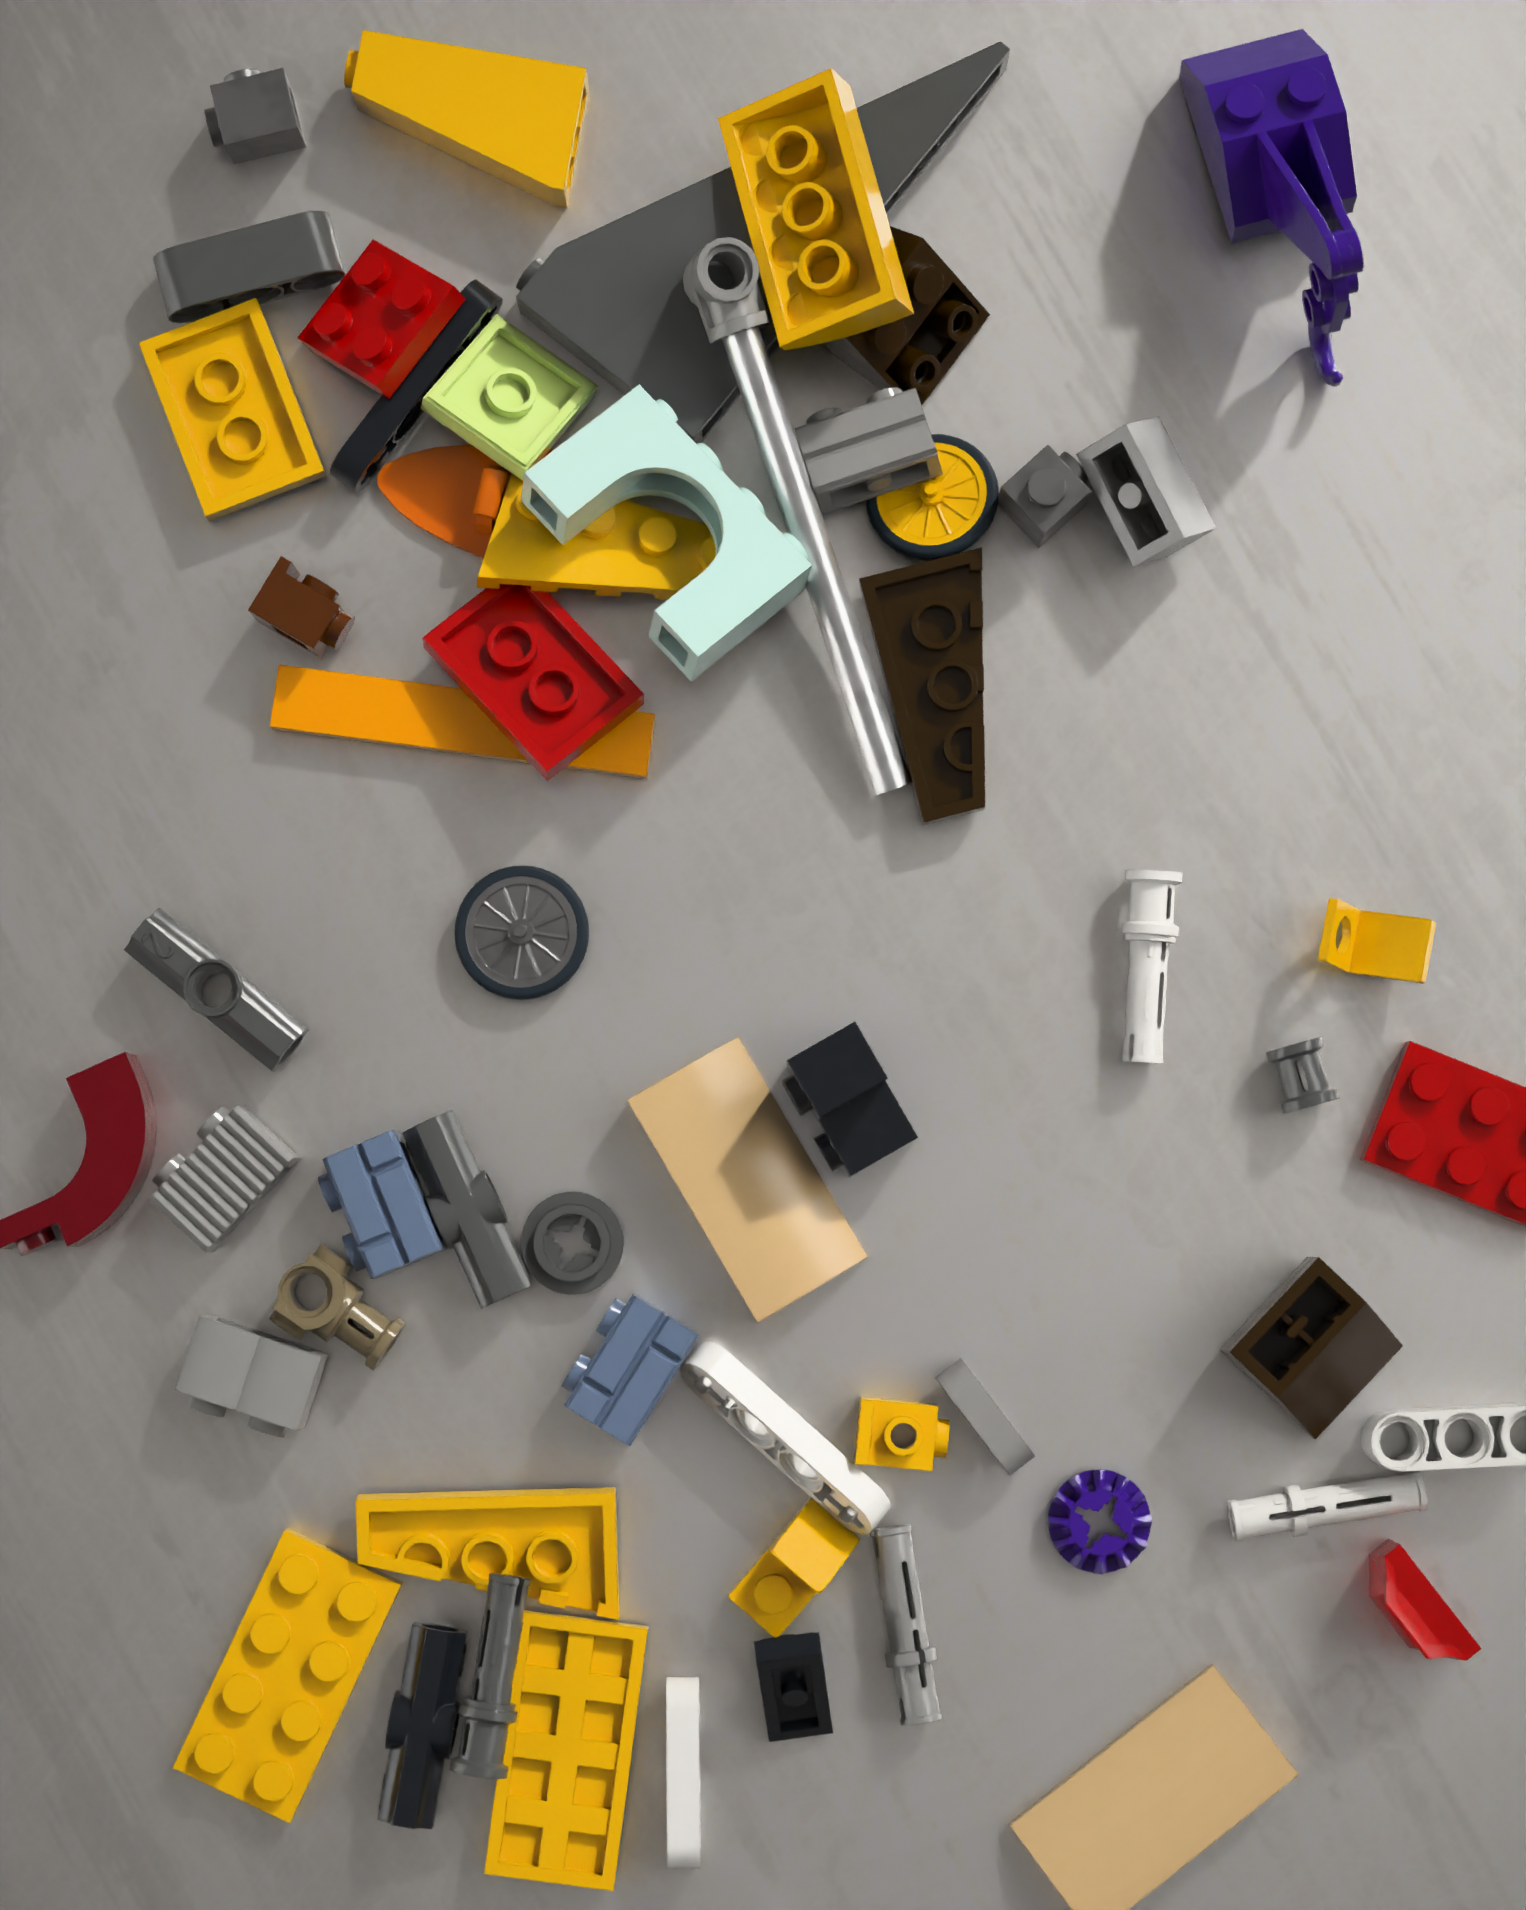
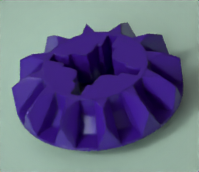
M1102 1469L1084 1471L1068 1479L1054 1495L1048 1513L1049 1534L1059 1554L1075 1568L1101 1575L1127 1568L1146 1548L1152 1525L1149 1506L1142 1491L1127 1477L1117 1472ZM1112 1496L1116 1497L1111 1506L1114 1509L1111 1512L1110 1518L1118 1525V1529L1125 1532L1123 1537L1115 1533L1110 1535L1102 1532L1097 1540L1093 1539L1090 1546L1086 1547L1085 1545L1089 1540L1087 1535L1090 1531V1525L1083 1520V1516L1077 1513L1075 1509L1079 1506L1086 1511L1089 1508L1099 1512L1104 1504L1108 1505Z

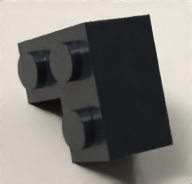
M856 1022L849 1024L787 1060L786 1068L790 1075L782 1079V1085L800 1116L809 1111H812L824 1133L813 1139L832 1172L843 1166L848 1176L851 1177L918 1138L886 1082L888 1078Z

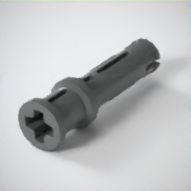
M489 1573L487 1600L482 1619L474 1680L472 1681L470 1696H465L464 1701L459 1706L458 1713L464 1717L458 1757L451 1759L449 1769L453 1772L469 1776L506 1779L509 1768L503 1764L508 1728L509 1724L516 1722L518 1713L515 1710V1704L510 1702L512 1683L523 1626L525 1602L527 1601L531 1579L507 1574Z

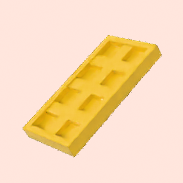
M289 1528L285 1529L173 1768L290 1823L307 1791L403 1582L372 1567L358 1564L357 1560Z
M524 1610L510 1700L511 1703L515 1704V1710L518 1713L516 1722L509 1724L503 1764L509 1768L508 1776L506 1779L496 1780L484 1874L614 1891L649 1626Z

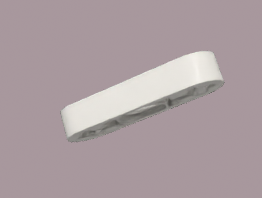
M667 1677L668 1869H700L699 1677Z

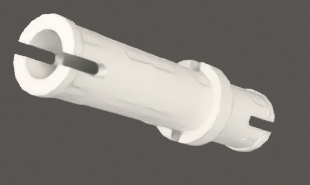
M1420 1471L1366 1480H1355L1301 1490L1298 1484L1284 1486L1283 1493L1237 1501L1233 1499L1227 1502L1230 1528L1236 1541L1290 1531L1293 1537L1307 1535L1308 1528L1355 1520L1360 1521L1416 1510L1426 1511L1428 1507L1426 1487Z

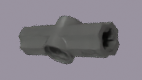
M158 908L142 922L132 934L128 945L124 949L132 958L183 998L194 1011L205 1016L272 1072H275L289 1059L309 1031L304 1024L248 980L239 969L231 966L161 908ZM225 973L231 981V995L224 1004L217 1007H208L203 1000L202 986L211 975Z
M450 1110L402 1132L406 1141V1147L430 1194L426 1196V1200L434 1221L448 1248L454 1247L481 1309L532 1286L529 1273H527L521 1255L505 1226V1223H508V1218L501 1200L487 1172L480 1170L454 1111Z

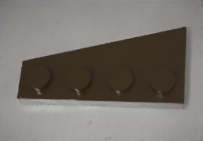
M982 547L860 578L859 586L922 826L984 810L985 742L983 725Z

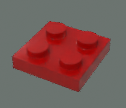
M373 239L297 338L311 352L390 399L466 299L452 284Z

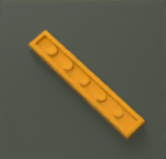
M280 664L278 666L270 727L273 730L531 764L461 688ZM635 711L565 768L647 779L656 719L655 714Z

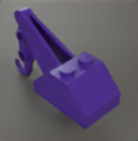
M1303 29L1183 59L1181 61L1179 79L1231 244L1281 231L1313 262L1309 265L1311 289L1303 290L1302 292L1303 308L1308 321L1309 341L1321 377L1327 384L1337 387L1343 380V374L1337 370L1332 350V333L1340 331L1343 320L1351 317L1349 294L1358 292L1357 273L1363 271L1364 260L1359 237L1347 215L1353 212L1357 191L1347 113L1328 54Z

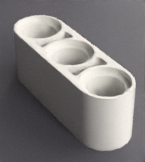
M1508 1403L1387 1409L1376 1412L1366 1420L1361 1430L1360 1441L1364 1453L1372 1462L1395 1471L1525 1466L1526 1450L1519 1452L1514 1448L1510 1440V1429L1516 1420L1526 1416V1405ZM1464 1419L1472 1428L1473 1441L1469 1449L1464 1453L1454 1455L1446 1447L1445 1433L1449 1425L1454 1421ZM1400 1422L1408 1431L1409 1444L1405 1452L1400 1456L1388 1458L1381 1450L1380 1436L1388 1425Z

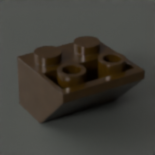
M890 226L914 314L889 324L824 344L839 360L880 390L895 387L900 388L904 392L916 388L922 405L990 314L924 238Z
M1306 1257L1224 1344L1220 1351L1316 1440L1403 1345L1369 1304L1321 1258Z

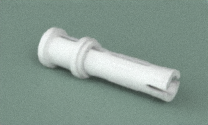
M1147 869L1125 870V880L1131 883L1129 921L1122 924V934H1125L1124 940L1130 941L1125 1039L1122 1061L1163 1064L1169 945L1170 943H1175L1176 937H1179V927L1173 924L1175 886L1182 883L1183 873Z

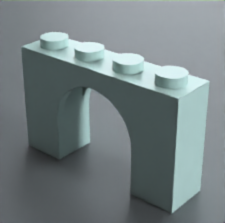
M639 384L524 472L521 501L562 545L571 540L610 508L633 497L651 495L670 498L686 505L700 516L713 536L716 557L701 574L654 610L649 631V637L692 682L804 591L812 564L809 562L807 552L802 544L790 533L785 532L782 534L765 516V510L759 499L747 488L741 487L739 489L723 472L722 465L716 454L703 443L696 444L676 423L678 418L673 409L662 399L655 401Z

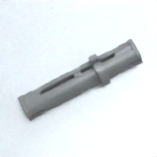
M911 1524L877 1528L870 1534L873 1540L880 1594L890 1652L885 1654L886 1667L893 1668L901 1714L900 1723L905 1726L931 1723L942 1719L932 1661L938 1658L936 1646H929L921 1589L913 1551Z

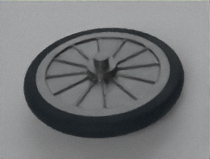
M521 865L502 868L482 878L470 889L463 899L455 921L456 950L467 973L487 991L509 999L525 1000L539 998L562 987L580 967L589 942L587 914L581 899L574 889L556 874L534 866Z

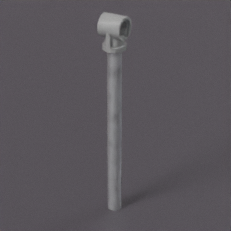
M731 237L717 238L705 245L686 265L683 275L684 290L690 301L699 309L710 344L724 343L787 533L793 535L802 544L807 552L809 562L812 564L805 586L876 795L885 793L912 782L759 330L768 326L771 322L757 284L759 276L758 259L752 249L743 241ZM709 261L722 262L730 268L734 280L732 289L718 288L712 283L708 274Z

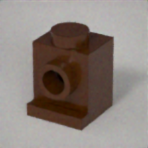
M280 556L248 611L257 622L322 659L329 646L337 650L342 645L354 624L355 617L343 611L341 606L335 603L339 596L335 589L309 574L305 576L301 583L297 580L300 573L293 563Z

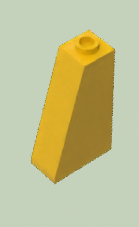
M367 30L362 31L359 51L350 49L344 74V85L346 88H352L351 91L360 112L554 206L568 207L589 93L586 68Z

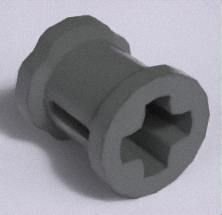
M1322 1037L1266 1052L1268 1062L1276 1063L1286 1101L1281 1104L1284 1114L1339 1099L1337 1089L1329 1087L1319 1050L1324 1047ZM1298 1060L1302 1064L1308 1090H1305L1297 1066Z

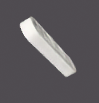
M704 1341L699 1344L681 1365L680 1373L683 1380L699 1398L848 1530L859 1535H869L888 1513L891 1506L884 1491L723 1347L713 1342Z

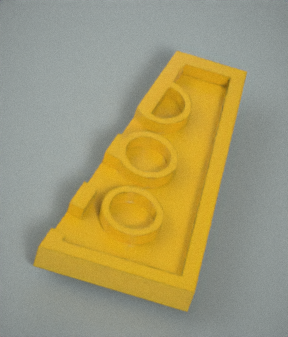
M511 474L477 577V587L499 589L500 584L531 586V591L558 593V588L596 590L595 595L621 597L622 592L654 594L656 599L668 600L713 562L716 557V548L713 536L706 524L627 500L610 508L571 540L562 545L522 503L523 481L514 474Z
M616 1487L358 1494L355 1500L358 1564L435 1581L447 1579L474 1585L476 1590L485 1592L488 1589L489 1573L531 1579L527 1597L539 1599L538 1603L564 1609L565 1605L595 1611L597 1612L596 1616L619 1620Z

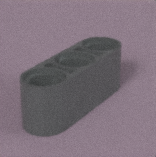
M325 211L297 213L167 248L153 257L168 320L173 323L194 322L253 298H257L259 304H264L321 289L339 282L345 276L330 215Z

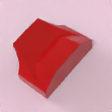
M1388 1539L1369 1554V1597L1409 1648L1420 1650L1426 1659L1447 1657L1467 1661L1482 1649L1399 1543Z

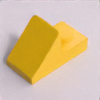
M810 1498L730 1591L728 1598L774 1638H777L816 1593L821 1594L861 1539Z

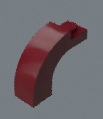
M123 1052L66 1078L82 1115L86 1130V1148L82 1163L74 1178L60 1192L0 1220V1249H13L17 1247L21 1256L32 1253L56 1242L57 1239L53 1230L60 1228L67 1247H80L108 1230L132 1205L148 1176L154 1157L157 1133L156 1110L152 1092L137 1055Z

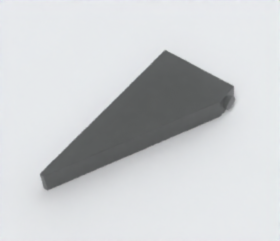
M1001 41L856 108L886 215L891 212L1005 72L1010 48ZM731 167L555 248L545 262L540 258L535 259L523 272L516 285V288L520 291L516 299L520 313L623 395H626L640 384L655 401L658 399L664 400L675 412L678 418L676 423L696 444L702 443L741 396L724 343L710 344L699 309L690 301L684 290L683 283L685 267L691 258L705 245L717 238L731 237L741 240L754 252ZM709 261L708 274L712 283L718 288L732 289L734 280L730 268L722 262ZM759 272L757 284L771 322L768 326L759 330L770 360L780 346Z

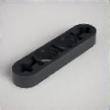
M477 279L471 281L460 292L466 300L391 398L388 399L381 395L336 455L330 468V475L353 492L358 493L362 491L376 476L424 413L421 409L423 397L491 319L498 314L503 298Z

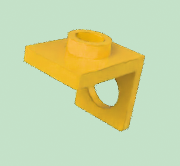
M1329 898L1318 961L1343 973L1424 984L1428 972L1436 922L1426 918L1359 910L1340 899ZM1341 921L1342 936L1339 947L1337 949L1336 934L1339 923Z

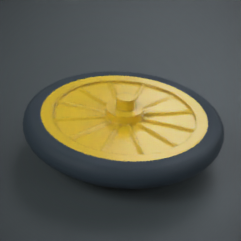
M931 434L943 475L866 500L868 516L876 533L888 546L906 556L933 560L958 554L974 545L986 533L995 517L999 501V486L994 469L987 458L975 446L950 435Z

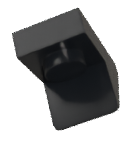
M819 1632L797 1635L787 1634L777 1638L754 1641L769 1742L833 1733Z

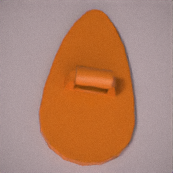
M473 445L434 447L410 453L389 462L380 469L377 483L380 491L394 508L418 528L456 548L484 559L512 473Z

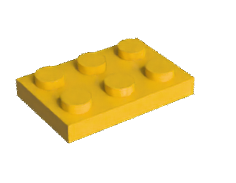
M257 298L139 342L140 349L205 517L209 522L327 476Z

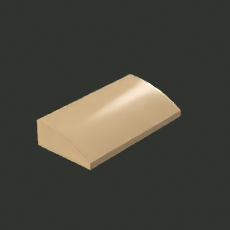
M738 1037L627 1100L757 1323L868 1257Z
M1211 1664L1010 1822L1009 1825L1072 1910H1129L1294 1780L1299 1774L1214 1665Z

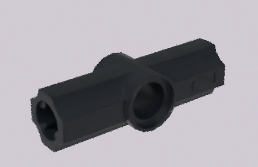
M414 1622L412 1624L401 1690H396L388 1721L385 1748L390 1749L382 1783L377 1820L411 1829H432L434 1827L445 1761L451 1758L460 1715L458 1712L461 1702L456 1701L460 1677L463 1672L462 1668L468 1644V1631L433 1623Z

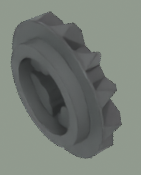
M563 1192L542 1201L528 1216L521 1236L522 1256L532 1276L546 1288L562 1294H582L603 1285L616 1271L623 1253L624 1236L615 1213L600 1199L582 1192ZM584 1216L587 1219L583 1226L585 1228L583 1239L591 1244V1248L599 1251L597 1257L589 1253L587 1255L575 1254L571 1262L567 1261L564 1270H562L559 1266L563 1260L560 1257L563 1247L555 1242V1238L547 1235V1231L550 1229L555 1232H559V1230L570 1232L574 1225H578L581 1217Z

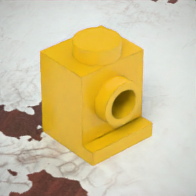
M860 1396L854 1463L932 1471L934 1457L946 1458L950 1420L938 1419L939 1406L937 1404ZM900 1423L910 1424L916 1432L914 1442L906 1448L897 1447L891 1441V1432Z

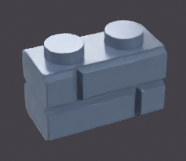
M394 1129L322 1159L327 1173L319 1176L318 1182L330 1210L335 1212L342 1209L351 1233L342 1236V1240L356 1272L366 1268L370 1279H377L447 1249L431 1214L425 1193L399 1131Z
M632 1294L627 1304L617 1298L613 1301L596 1329V1332L606 1337L593 1359L581 1353L562 1384V1387L572 1392L564 1406L629 1446L634 1442L700 1335L695 1330L636 1294Z

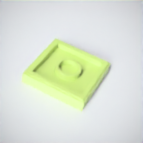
M496 314L423 397L421 409L523 481L524 472L547 454L595 397L598 385Z

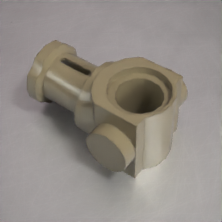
M321 1243L314 1254H309L304 1263L291 1267L282 1276L278 1285V1300L272 1307L275 1310L269 1319L299 1340L302 1339L307 1330H310L326 1342L335 1336L366 1358L365 1366L373 1371L393 1347L405 1328L406 1322L399 1317L392 1321L363 1301L361 1298L364 1289L350 1280L349 1275H347L352 1264L337 1252ZM308 1273L318 1275L324 1281L327 1288V1296L324 1303L315 1310L304 1308L298 1302L295 1295L299 1279ZM353 1320L372 1332L374 1337L355 1325Z

